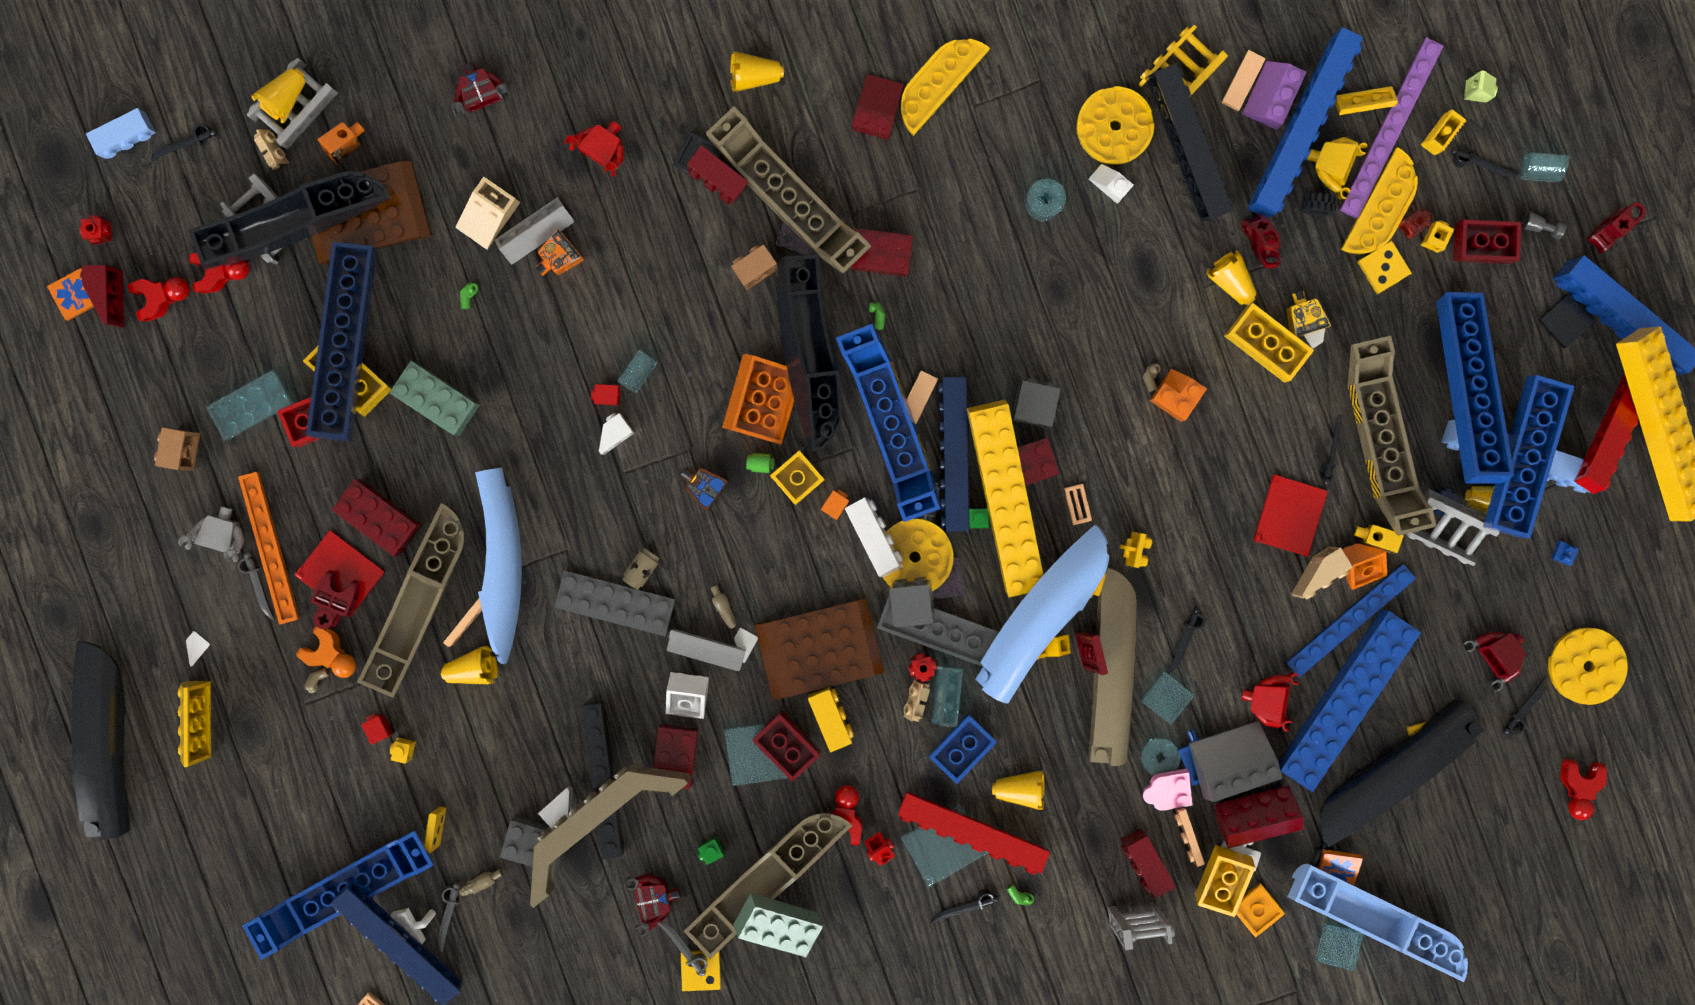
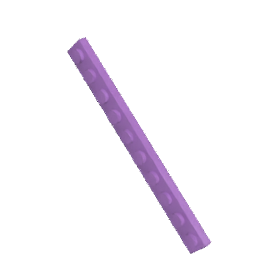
M1427 37L1423 40L1396 94L1398 99L1397 105L1390 107L1350 187V193H1347L1346 199H1344L1339 211L1355 219L1359 217L1443 45Z

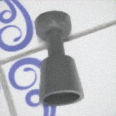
M1527 211L1521 221V229L1534 232L1549 231L1551 236L1557 240H1560L1566 231V223L1557 222L1555 225L1547 223L1544 217L1531 211Z

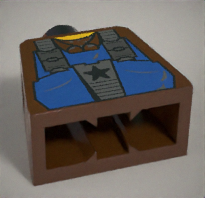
M686 467L681 474V477L689 482L685 490L706 511L710 509L729 483L728 480L702 467L696 473Z

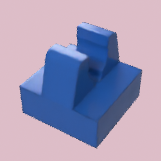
M1558 541L1551 559L1567 566H1572L1579 548Z

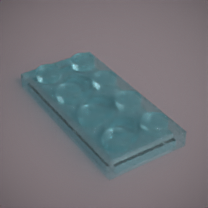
M272 370L210 404L206 409L223 440L228 441L277 414L278 410L294 403L275 370Z

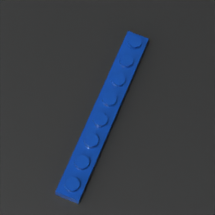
M1400 564L1285 663L1293 672L1299 674L1297 677L1300 678L1416 578L1404 564Z

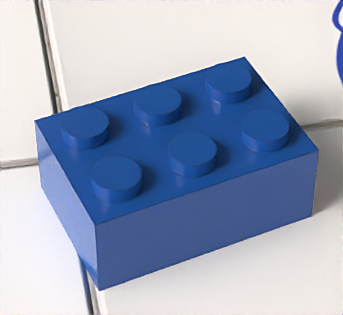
M967 712L928 753V756L958 784L997 741Z

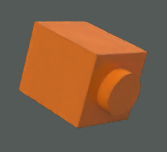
M839 489L837 492L833 490L821 510L837 520L849 502L846 499L848 495Z

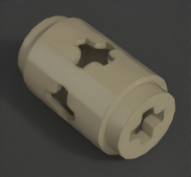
M643 548L624 572L622 580L638 590L640 586H644L659 564L660 558L646 548ZM634 562H637L638 568H633ZM649 570V575L645 576L643 571Z

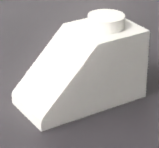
M1103 164L1089 178L1093 184L1117 204L1133 187V184L1122 174Z
M616 413L611 414L606 418L607 422L603 424L599 447L601 455H605L635 433L620 413L617 415Z
M571 785L538 813L551 829H553L552 826L562 816H569L568 813L572 808L573 787Z

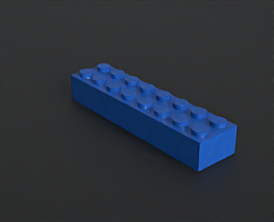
M1585 255L1567 261L1552 278L1557 282L1556 284L1559 288L1568 291L1575 301L1581 302L1586 306V310L1589 313L1599 317L1601 323L1611 327L1621 339L1626 338L1639 328L1661 326L1676 375L1688 374L1695 367V348Z
M1538 375L1526 377L1508 439L1514 476L1504 483H1495L1483 525L1484 528L1519 538H1531L1574 390L1573 385Z

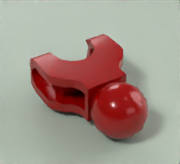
M197 253L190 254V263L201 266ZM245 260L227 267L224 264L205 270L204 278L193 283V290L201 294L219 292L227 281L246 278L250 273V265Z
M172 277L165 283L140 279L127 285L129 293L144 294L146 297L145 307L136 313L138 321L145 322L163 317L170 304L175 303V301L184 300L190 292L189 284L180 277Z
M1565 759L1562 762L1560 779L1568 789V797H1573L1569 801L1568 811L1577 820H1586L1593 815L1595 809L1591 800H1596L1597 792L1606 785L1607 769L1601 762L1592 763L1588 775L1584 778L1579 774L1576 761Z
M844 785L836 791V808L829 814L840 816L852 825L848 829L851 835L850 843L858 846L862 833V821L855 813V806L859 801V793L854 787Z

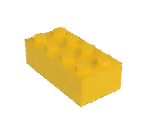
M1254 303L1248 305L1224 335V337L1284 383L1293 379L1314 351Z
M318 346L303 360L314 372ZM362 363L356 411L365 417L392 389L364 363Z

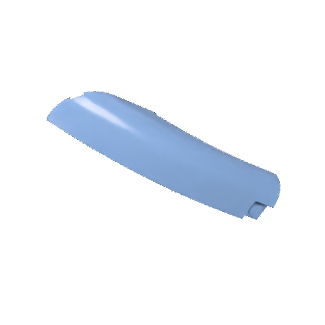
M495 468L475 472L484 510L487 548L482 591H479L478 594L490 645L493 652L498 655L497 660L499 663L506 664L512 648L518 620L522 561L518 520L511 487H506L503 469Z
M1094 525L1080 537L1041 577L1012 613L980 662L983 668L975 679L983 686L982 690L998 701L1009 703L1040 654L1079 610L1082 611L1102 580L1109 562L1106 546L1108 541L1103 531L1097 525Z
M1303 864L1292 875L1295 881L1287 896L1290 899L1462 982L1465 981L1468 961L1464 955L1462 943L1452 933L1312 865Z

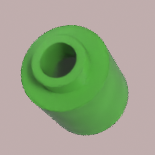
M748 454L747 470L761 473H770V470H774L775 458H771V454Z

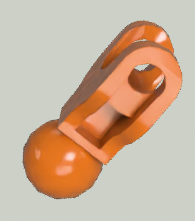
M315 626L313 633L319 639V648L316 651L305 647L299 648L296 656L308 666L323 665L326 668H332V672L340 678L350 677L356 670V661L341 649L338 634L331 629H320Z

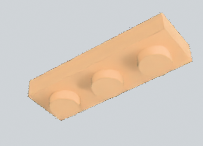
M1184 807L1175 808L1177 814L1174 815L1177 825H1181L1183 832L1180 835L1183 843L1188 845L1189 851H1187V856L1190 862H1193L1197 867L1204 865L1205 863L1186 809Z

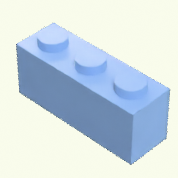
M136 108L86 133L96 155L109 159L116 156V153L121 150L132 148L133 144L139 141L150 139L151 135L156 132L146 112Z

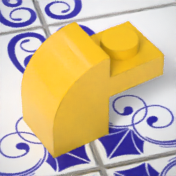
M1069 634L1056 635L1037 659L1071 654Z

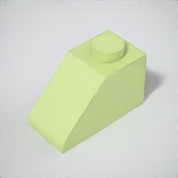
M1480 71L1466 80L1464 100L1488 102L1493 99L1498 90L1496 78L1486 71Z

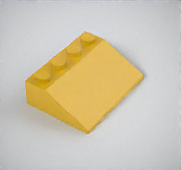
M187 681L180 683L178 688V697L180 698V706L178 708V716L180 717L178 754L184 767H189L211 758V681Z

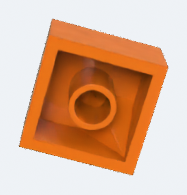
M1170 369L1149 401L1182 422L1186 421L1207 388L1192 378Z

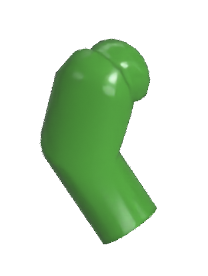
M871 302L869 311L871 313L876 312L874 327L875 329L883 330L885 313L882 305L879 302Z
M1014 884L1006 888L1016 904L1030 905L1034 902L1032 894L1019 892Z

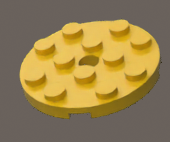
M1114 86L1095 92L1086 100L1078 114L1077 135L1080 144L1092 158L1105 164L1119 165L1136 159L1148 147L1154 133L1150 106L1141 95L1125 87ZM1112 121L1119 122L1120 129L1117 131L1112 130L1110 123Z
M911 519L906 522H898L886 531L887 534L892 536L895 543L893 547L895 551L900 552L903 558L901 563L904 566L883 577L890 587L895 583V580L907 579V582H913L915 578L926 577V580H931L932 591H934L946 581L952 570L954 553L948 536L940 527L927 520ZM914 551L918 552L921 556L920 561L917 563L910 560V554Z
M1578 628L1567 632L1554 644L1555 647L1551 657L1549 656L1548 672L1552 684L1565 698L1580 704H1599L1612 698L1623 686L1628 669L1627 657L1621 644L1609 633L1595 628ZM1587 661L1592 663L1589 671L1584 669V664Z

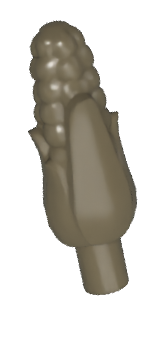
M718 585L711 587L714 595L712 602L717 612L719 611L721 618L728 628H734L736 625L727 596L720 592Z
M500 869L493 873H482L476 878L467 881V884L460 888L459 893L461 896L472 893L475 895L477 892L492 886L496 879L503 876V873Z

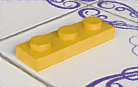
M1392 86L1335 96L1337 97L1335 105L1339 115L1396 106L1398 102Z

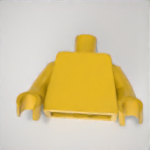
M1342 137L1331 142H1325L1321 151L1311 149L1307 160L1317 162L1315 166L1317 176L1325 186L1336 193L1338 199H1346L1342 195L1343 190L1346 193H1350L1349 188H1341V185H1345L1356 156L1366 154L1361 151V148H1366L1367 144L1361 143L1358 145V142Z

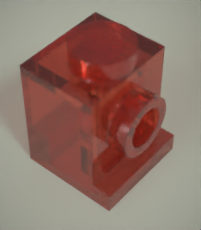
M1420 208L1403 219L1398 227L1409 240L1432 224L1430 222L1431 215L1428 211H1423Z

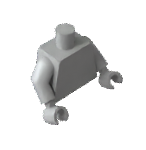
M221 506L218 516L207 515V517H204L186 536L180 537L178 543L181 546L184 542H188L185 545V548L188 550L192 547L191 541H194V544L225 552L224 557L226 561L233 556V561L237 562L239 560L237 553L240 552L245 539L240 523L230 520L233 509Z

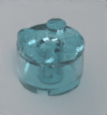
M1041 179L1030 187L1025 197V208L1035 220L1049 221L1061 212L1066 202V194L1062 184L1052 179ZM1043 197L1049 200L1047 204L1044 203V200H1041Z

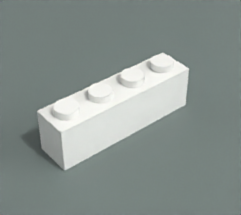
M864 497L846 507L845 510L878 576L885 577L904 567L901 563L903 558L900 552L895 551L893 547L895 543L892 536L887 534L884 529L886 527L884 520L878 517L876 513L877 507L874 501Z

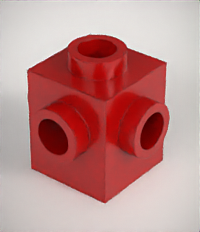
M95 215L89 216V219H81L79 230L82 239L90 241V244H103V242L112 241L111 222Z
M925 653L914 655V658L911 659L912 664L908 665L911 676L915 675L916 680L920 679V682L931 680V676L935 675L934 670H937L935 659H931L930 655H925ZM926 665L927 670L920 671V666Z
M881 832L864 841L868 849L866 853L872 862L875 860L879 866L888 863L896 856L892 850L895 848L890 838L886 839Z

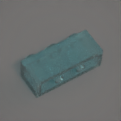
M937 666L932 714L933 724L948 727L958 726L963 669Z

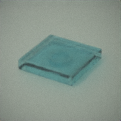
M1163 671L1140 701L1172 725L1195 695Z
M1325 923L1315 960L1323 964L1354 971L1364 934Z

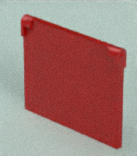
M1273 475L1253 541L1308 557L1328 491Z
M329 530L305 563L295 573V576L314 591L322 577L329 570L336 571V587L341 592L346 587H349L353 580L360 581L359 599L352 613L353 615L385 571Z

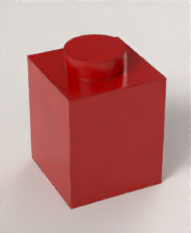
M595 384V389L591 390V400H594L596 405L620 406L621 387L618 385Z
M377 713L366 717L367 722L361 724L371 745L393 735L384 714L377 716Z

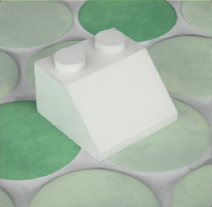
M671 672L666 692V714L704 719L709 678Z

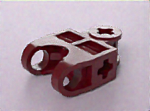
M1633 203L1626 208L1615 210L1586 238V241L1591 242L1597 248L1598 254L1603 253L1618 238L1626 235L1645 216L1646 210L1644 206L1640 203ZM1633 207H1637L1640 210L1638 217L1632 216L1631 209Z
M1259 213L1254 218L1242 220V230L1251 241V249L1258 260L1266 268L1278 267L1281 263L1280 253L1278 252V248L1281 246V238L1268 217H1264ZM1270 257H1274L1277 261L1274 263H1269L1266 260Z
M329 570L325 573L310 601L319 606L314 615V624L318 628L332 629L338 625L341 615L345 617L352 616L359 599L360 581L353 580L349 587H346L341 592L336 587V571Z

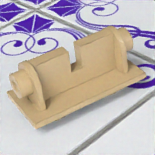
M257 129L254 141L261 152L268 151L263 155L268 166L276 170L280 167L279 164H288L285 153L275 141L276 137L271 130Z
M913 680V684L909 688L908 701L904 706L903 717L917 722L922 719L925 705L919 703L920 701L927 702L930 692L929 684Z

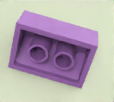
M1266 61L1242 114L1277 130L1285 121L1306 71L1291 64Z

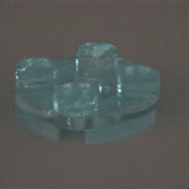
M1150 739L1141 751L1142 766L1153 776L1159 773L1175 771L1180 763V753L1177 747L1168 739ZM1163 752L1162 755L1165 756V760L1157 762L1156 755Z

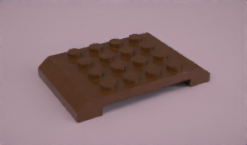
M400 161L362 171L365 175L379 180L387 189L391 198L352 219L312 236L320 265L330 263L333 241L373 246L374 249H379L409 240L416 241L432 236L412 161Z
M866 598L755 625L773 700L884 673Z

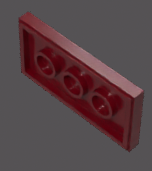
M1083 630L1075 631L1083 668L1099 675L1108 674L1099 635Z

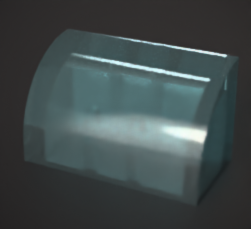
M1529 153L1523 156L1521 180L1561 182L1568 169L1569 155Z
M639 350L618 379V382L636 394L658 362Z

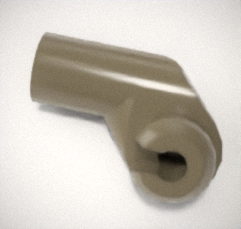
M1157 363L1150 364L1143 374V379L1149 392L1158 389L1154 379L1161 368Z
M323 668L310 673L304 684L305 690H308L309 693H315L318 690V681L329 677L328 669Z

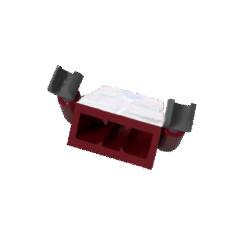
M470 62L463 66L466 75L458 79L459 84L456 86L454 103L451 108L455 116H457L458 111L466 114L465 109L471 113L503 100V93L508 92L510 94L511 92L497 75L492 72H486L484 68L477 70L475 64Z
M1488 632L1476 637L1474 641L1464 640L1462 642V645L1471 643V647L1465 650L1468 652L1474 651L1477 645L1480 646L1477 648L1498 677L1491 678L1488 682L1489 685H1494L1498 682V685L1493 688L1494 690H1502L1504 682L1508 683L1521 673L1523 660L1526 657V652L1521 647L1525 642L1522 635Z
M651 874L637 876L635 879L631 877H626L625 879L627 882L632 881L631 885L625 888L635 892L641 923L644 922V925H636L635 929L642 928V933L637 935L642 937L647 935L648 930L658 926V921L662 922L669 915L672 909L671 901L681 899L679 888L669 890L667 881H662L661 878Z

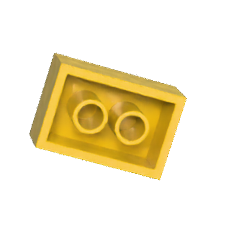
M826 687L808 694V700L831 753L852 744L854 733L850 724L846 725L844 721L846 720V714L843 707H839L837 704L839 697L835 688Z
M1215 845L1195 893L1198 906L1235 917L1256 868L1252 856Z

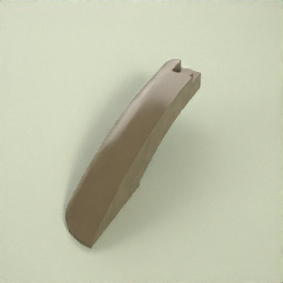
M1107 567L1100 596H1098L1095 634L1100 637L1108 674L1099 675L1094 673L1088 758L1090 762L1110 763V766H1120L1126 764L1128 756L1134 685L1137 600L1131 583L1124 575Z
M828 813L815 814L803 819L729 886L684 932L711 959L737 934L734 923L750 893L774 900L813 865L852 825L844 818Z

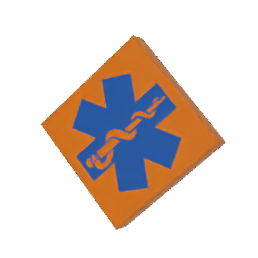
M82 268L47 286L64 319L67 321L94 307L80 279Z
M1323 849L1318 869L1354 886L1363 858L1360 854Z

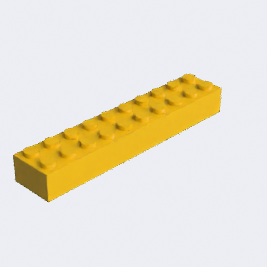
M1661 326L1639 328L1616 343L1669 519L1670 521H1693L1695 519V440L1692 427L1689 423L1687 410L1683 403L1681 390L1677 383L1676 373L1672 366L1670 353L1668 352Z
M1000 400L967 408L1005 591L1008 597H1014L1029 593L1043 576V570L1009 404L1006 400Z

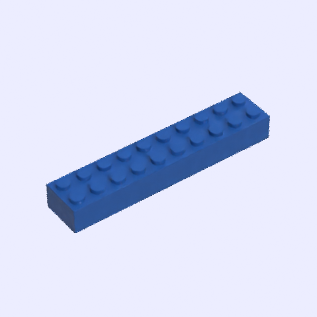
M1342 27L1331 37L1247 210L1256 214L1261 213L1264 217L1269 218L1272 215L1275 216L1277 212H1281L1283 209L1285 195H1289L1294 186L1292 181L1294 177L1297 178L1303 168L1300 165L1303 159L1306 160L1311 152L1309 147L1312 142L1314 143L1320 134L1318 132L1319 126L1323 125L1327 120L1328 114L1326 112L1329 107L1332 108L1337 99L1335 94L1337 90L1340 91L1346 81L1343 78L1352 69L1354 56H1357L1363 45L1360 44L1363 39L1362 36Z
M1446 292L1436 302L1464 481L1465 483H1504L1514 476L1484 293Z
M1381 609L1278 761L1280 771L1313 792L1421 632L1390 611Z

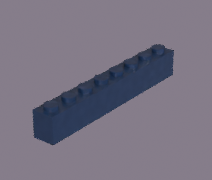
M943 377L942 382H939V394L942 393V401H939V413H943V420H939V431L943 432V439L940 440V451H943V459H940V470H944V478H940V488L944 489V497H941V509H944V516H941V528H945V532L969 531L966 377Z
M352 880L335 894L330 903L337 913H341L350 925L359 929L366 939H370L376 948L384 952L392 963L402 968L408 977L413 978L421 989L426 990L435 1002L445 1005L460 992L463 981Z

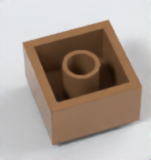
M756 245L749 251V255L746 257L740 256L733 261L734 265L731 267L746 290L778 270L776 262L764 245L761 247Z
M162 428L158 434V450L154 455L155 466L194 471L200 433Z

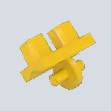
M1132 532L1130 539L1127 538L1126 546L1120 545L1119 547L1120 549H1125L1123 557H1126L1125 565L1135 568L1147 566L1148 556H1143L1142 552L1143 548L1150 549L1152 539L1146 537V534Z

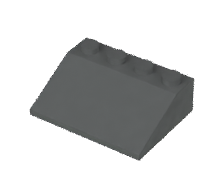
M1258 720L1189 743L1203 798L1211 802L1283 779L1278 760Z

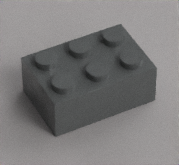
M514 816L510 821L500 858L533 867L534 846L538 842L537 838L550 826ZM564 853L556 859L554 873L559 870Z

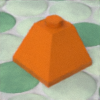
M1358 543L1342 549L1353 567L1348 570L1349 574L1346 575L1351 590L1387 576L1385 549Z

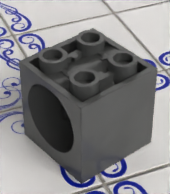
M1026 378L1018 383L1011 419L1020 423L1047 429L1051 428L1061 389L1056 388V384L1045 382L1042 385L1037 384L1038 380Z
M926 577L915 578L913 582H907V579L895 580V583L891 585L890 598L894 627L933 624L935 612L931 580H926Z

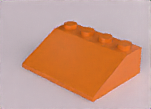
M743 354L722 428L782 445L794 403L787 366L754 355Z

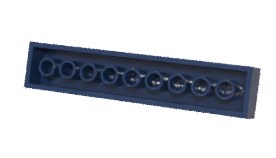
M332 242L306 435L311 438L352 442L377 251L373 246Z

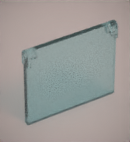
M765 724L724 729L732 786L788 778L752 741L753 736Z
M961 803L951 808L967 816ZM917 827L901 836L903 843L928 887L989 854L984 850L982 853L975 851L971 848L972 845L967 843L964 845L958 844L953 841V837L948 835L946 838L936 834V830L931 828L924 830Z

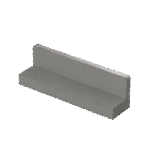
M557 197L496 238L495 242L507 260L514 264L545 243L557 229L560 231L573 224L574 220Z
M671 629L667 651L740 671L746 649L677 629Z

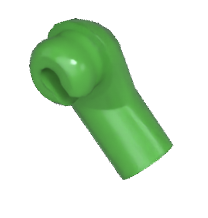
M468 283L460 291L461 309H471L470 299L478 291L476 283Z

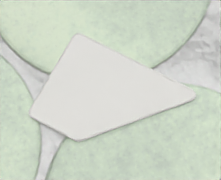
M1325 328L1304 335L1312 348L1323 342Z
M740 628L734 640L737 647L746 649L743 663H745L758 637Z
M195 631L186 640L190 666L194 665L210 645Z

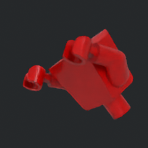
M611 121L607 129L600 125L591 126L573 136L568 135L565 138L564 145L571 143L569 148L571 151L577 145L580 152L604 167V173L607 170H611V176H615L616 169L624 160V147L621 139L616 136L621 126L614 121Z
M1290 672L1288 675H1274L1262 679L1260 683L1255 685L1254 691L1244 689L1242 700L1252 702L1251 712L1265 726L1282 727L1284 731H1289L1290 728L1284 726L1286 723H1292L1288 717H1285L1291 686L1288 683L1298 685L1299 681H1292V678L1299 676V674Z

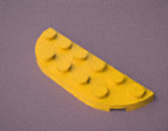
M973 39L950 41L940 47L911 79L902 95L901 115L906 128L913 136L988 53L990 48L987 45Z
M1397 147L1393 151L1340 250L1352 254L1370 253L1384 246L1397 230L1415 196L1418 178L1413 167L1414 164L1410 157Z

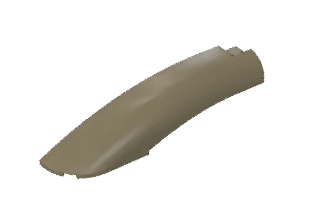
M442 503L412 561L387 621L357 681L359 684L394 698L418 649L463 548L464 532L457 515Z

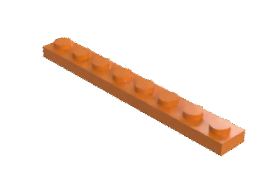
M260 472L239 476L238 479L279 625L299 620L300 616Z

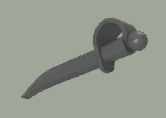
M245 552L243 555L244 559L238 563V569L241 573H249L262 611L270 619L274 620L257 573L260 568L256 569L251 553ZM243 561H245L248 569L247 572L244 571L241 567Z
M454 882L452 886H446L442 890V900L447 905L438 934V944L441 952H443L445 937L454 906L459 904V901L456 900L460 887L458 882ZM447 890H451L449 898L444 894Z
M658 921L657 924L669 935L688 960L686 965L691 964L700 976H704L707 967L706 955L702 953L693 955L672 927ZM698 960H702L705 964L702 966Z

